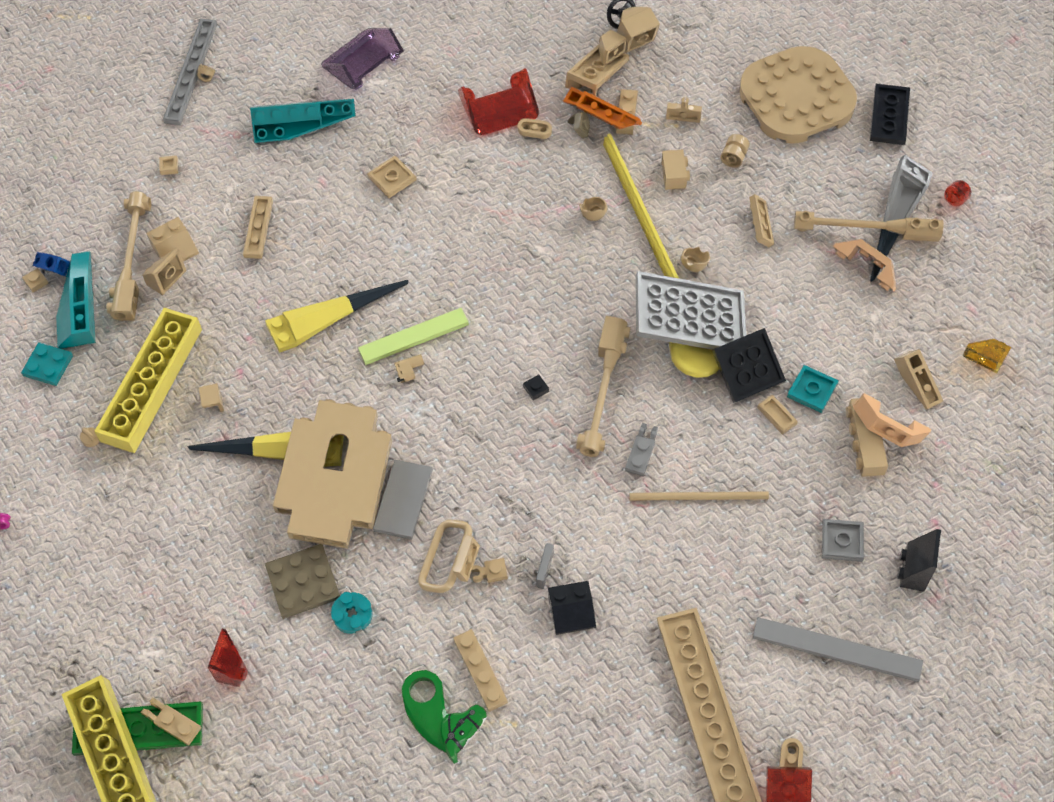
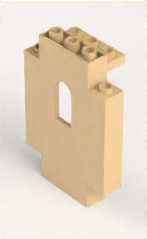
M326 399L325 401L319 400L314 421L305 417L300 419L294 418L273 503L275 513L291 515L287 530L289 539L348 549L353 526L373 529L392 445L391 434L382 430L377 431L378 415L377 410L373 407H358L352 403L340 404ZM336 435H344L349 440L343 471L324 469L330 440Z

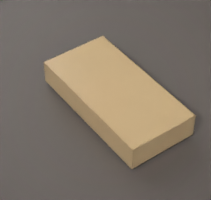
M773 395L757 406L761 413L782 435L798 423Z

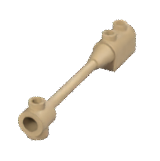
M139 191L131 192L129 199H124V208L132 215L125 262L115 287H110L109 296L113 298L112 303H107V313L113 319L119 321H135L139 288L136 281L132 280L131 265L139 216L144 215L145 211H150L152 206L151 198Z
M795 211L794 229L801 232L813 230L814 225L876 228L902 234V240L939 242L944 227L943 220L917 217L881 222L814 217V212Z
M605 317L598 349V357L604 358V372L591 428L578 435L576 449H580V452L585 456L596 457L599 455V451L604 452L606 440H602V435L598 432L611 372L621 353H626L627 343L624 342V339L629 338L631 327H627L628 323L622 318Z

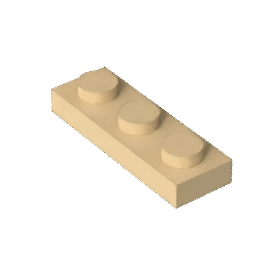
M621 89L619 108L634 116L636 114L638 90ZM634 125L623 129L616 128V133L633 135Z
M754 194L749 199L756 231L755 237L760 244L771 247L774 245L767 203L766 200Z

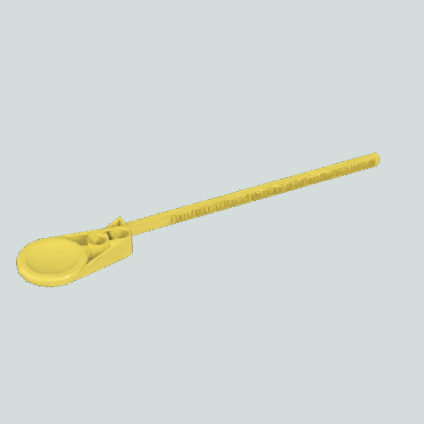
M607 134V137H604L603 146L607 150L606 153H608L607 155H609L614 170L618 174L617 177H619L622 187L625 189L624 192H626L630 204H632V209H634L643 232L646 234L645 237H647L649 245L652 247L651 250H653L657 258L656 260H658L657 263L662 268L661 271H663L664 276L678 278L612 135ZM669 342L672 362L684 374L695 378L709 377L719 370L712 349Z

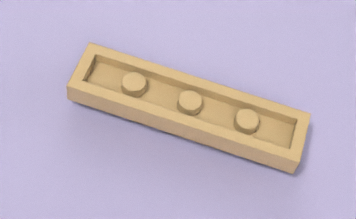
M254 196L243 251L244 258L262 259L273 204L271 196Z
M470 629L453 637L455 645L488 712L507 704L508 700L473 630Z

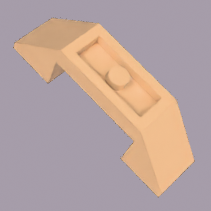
M862 239L834 244L835 254L843 260L845 258L851 260L859 249V253L865 258L869 256L873 258L874 264L881 269L885 267L877 277L880 282L879 285L886 291L889 289L892 291L896 290L894 267L891 259Z
M865 393L853 404L854 410L868 430L900 447L918 444L931 432L929 427L915 420L906 427L879 412L881 402Z

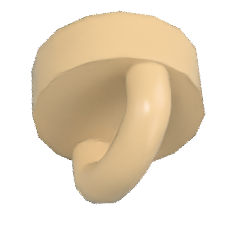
M202 64L199 65L197 70V76L203 82H210L215 74V69ZM201 74L208 75V78H204Z
M82 428L80 440L84 446L94 447L100 442L94 432L95 428Z

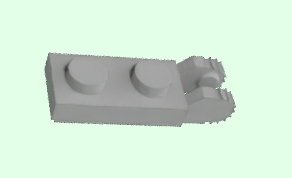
M642 423L639 434L636 436L625 467V471L640 476L645 475L658 432V427L654 426L651 430L650 439L643 437L647 429V424Z

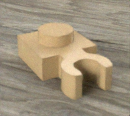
M504 558L484 561L485 567L474 565L471 571L472 573H480L478 576H473V582L475 583L482 581L483 578H487L488 583L508 579Z

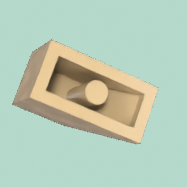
M609 30L601 35L599 39V53L603 65H607L625 52L627 37L613 30Z

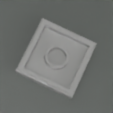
M823 519L822 559L863 562L864 522Z

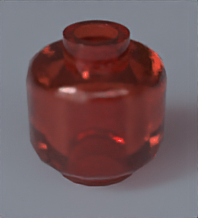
M956 180L946 188L944 197L950 205L961 206L971 197V187L965 181Z

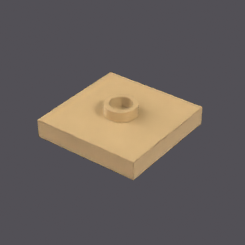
M393 156L367 173L368 178L388 198H391L417 180L416 176L396 156Z

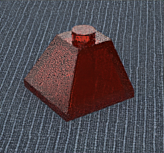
M222 628L208 669L216 682L240 687L241 682L245 681L248 670L227 630Z

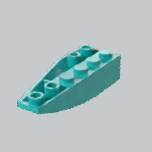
M354 99L250 107L254 143L290 140L356 116Z
M90 251L75 253L71 256L56 315L57 347L60 349L96 343Z

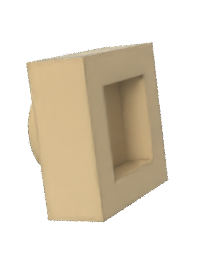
M159 157L160 174H178V157Z
M38 268L22 277L33 293L49 284Z

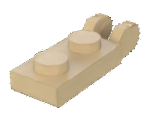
M151 698L149 701L151 705L160 709L161 712L158 716H155L151 711L143 709L141 713L153 721L156 726L189 746L202 727L170 706L162 704L155 698Z

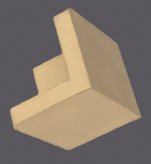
M218 383L199 387L202 408L218 405L220 412H223L222 395Z

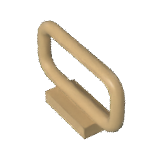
M445 520L438 525L418 578L419 586L423 590L444 593L453 587L456 578L460 581L468 582L480 545L472 537V528L467 522ZM449 527L463 529L464 535L446 583L443 585L427 583L426 579L444 530Z

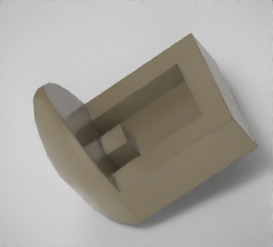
M579 112L572 115L567 123L574 124L573 130L582 139L587 138L590 129V120L587 113Z

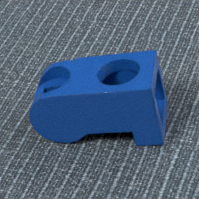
M37 252L32 266L66 277L70 261L59 256Z

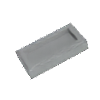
M547 543L545 545L536 577V586L538 588L544 589L554 554V544Z

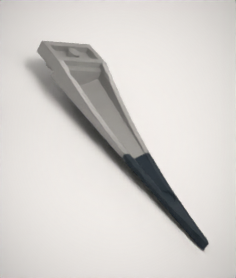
M906 155L900 158L897 169L893 174L883 222L909 218L929 187L933 173ZM881 229L877 250L887 257L899 233ZM873 264L870 282L876 279L881 269L876 264Z

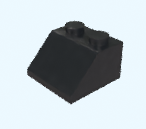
M589 581L548 588V599L556 635L596 628Z

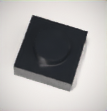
M539 374L523 383L524 389L533 401L549 392V387Z

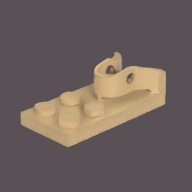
M597 45L567 72L565 88L570 89L574 87L580 89L586 86L591 89L590 94L596 96L597 89L629 61L630 55L623 53L607 65H603L599 53V45Z

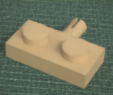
M685 97L681 99V104H667L666 119L700 123L702 106L688 105L689 99L687 97L686 102Z

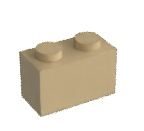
M683 149L662 151L661 163L665 190L686 188L687 181H690V172L686 170L688 158L684 156Z

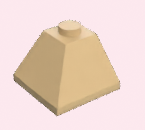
M176 248L147 268L142 276L148 287L164 295L187 270L181 254Z

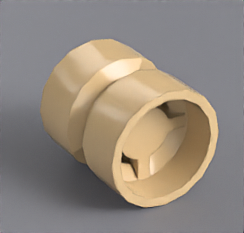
M740 134L730 135L721 153V161L732 168L740 167L750 146L749 140Z

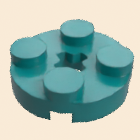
M342 593L336 599L331 609V617L335 626L340 631L348 634H353L356 631L367 628L373 617L370 601L360 593ZM355 609L357 614L348 617V610Z

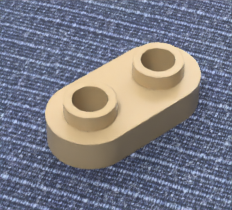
M522 119L518 123V132L522 136L546 139L552 134V126L547 121Z
M788 738L781 746L779 776L787 783L796 782L802 772L803 745L798 739ZM788 749H794L795 754H790L788 752ZM786 770H792L793 775H788L786 773Z

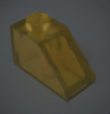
M996 339L968 343L963 357L998 373L1011 347Z

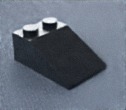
M940 529L909 541L906 548L901 549L900 561H903L902 567H899L897 579H900V587L922 592L926 590L937 568L941 537Z

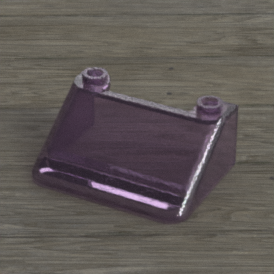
M368 28L326 58L321 65L350 89L356 90L363 86L362 78L386 59L391 61L397 60L404 50L391 28Z

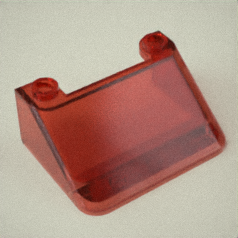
M526 68L511 76L510 84L512 88L475 99L471 89L465 88V86L458 89L460 100L476 134L486 135L516 126L522 119L535 120L538 117L539 109Z

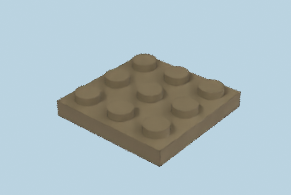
M323 544L265 563L282 619L336 601L340 597Z

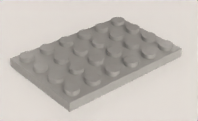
M640 271L635 275L636 336L714 349L747 335L743 290Z

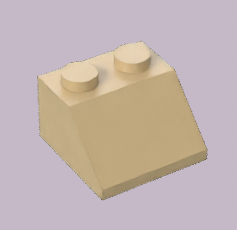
M179 217L146 233L152 248L160 259L176 248L179 250L183 262L199 254L190 234Z

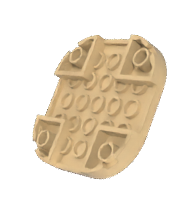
M792 47L757 60L744 70L740 82V98L743 104H748L761 123L760 129L768 137L774 140L777 138L786 140V143L790 144L805 142L808 140V136L834 126L837 129L843 127L851 120L857 102L854 86L835 60L826 52L814 47Z

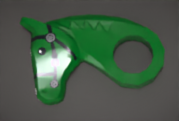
M427 670L413 672L403 683V702L406 714L414 728L427 742L447 753L454 764L457 763V754L469 743L487 718L486 710L482 706L475 704L464 712L448 714L445 709L442 681L435 673ZM419 681L432 683L435 687V694L432 699L422 703L412 699L410 691L414 684Z

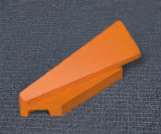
M574 87L570 88L563 100L564 103L576 106L578 109L618 129L642 124L640 118Z

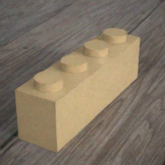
M859 398L851 399L849 406L846 407V417L850 418L851 422L849 424V432L854 438L852 442L853 451L857 453L856 468L860 470L861 477L885 475L888 463L883 439L881 436L868 430L854 410L853 404Z

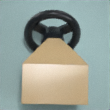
M612 0L607 8L606 16L608 23L613 28L618 29L617 33L627 37L625 53L654 41L660 23L650 7H636L633 0ZM626 1L623 7L613 9L618 2ZM611 14H615L619 17V24H616L613 21Z

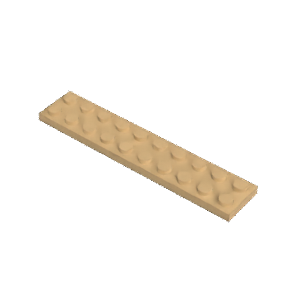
M697 607L657 617L658 627L714 802H762Z

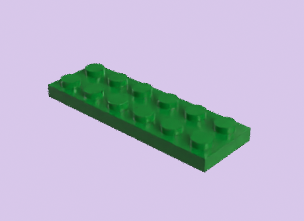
M199 701L164 704L202 727L189 746L202 745L203 703ZM152 705L120 708L137 751L188 746L156 726L153 721L141 713L143 709H146L155 716H158L161 712L160 709ZM73 727L71 754L73 756L84 755Z

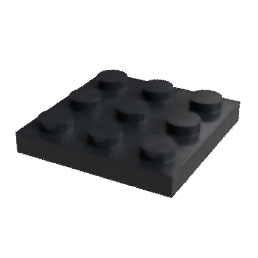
M765 328L712 349L733 403L786 381Z

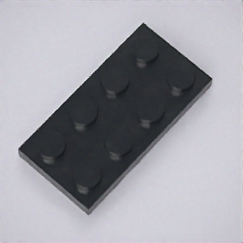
M875 84L870 141L905 145L910 87Z

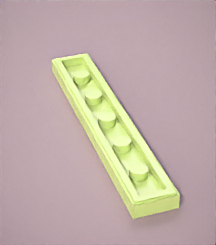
M462 308L360 346L358 350L365 365H368L468 326L469 322Z

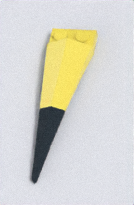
M408 280L282 312L283 315L265 320V324L280 353L299 346L352 312L407 285Z
M291 432L189 445L187 447L194 451L231 453L284 460ZM336 435L330 440L324 467L341 466L344 435Z

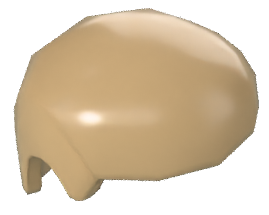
M601 197L585 198L583 204H579L582 216L590 221L600 220L608 210L606 201Z
M700 247L686 248L680 257L683 266L691 272L704 270L711 259L709 252H702Z

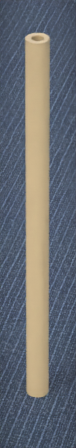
M768 491L629 493L630 501L769 499Z

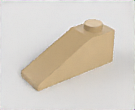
M920 349L909 351L894 359L902 378L926 410L943 402Z

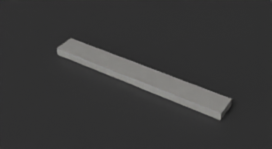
M200 18L163 118L166 124L181 125L198 79V67L200 64L203 65L217 27L216 20Z
M757 617L753 639L915 682L920 680L923 660Z

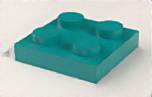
M38 342L21 374L24 377L57 386L73 358V354L70 351Z
M803 365L787 394V398L822 413L839 380Z

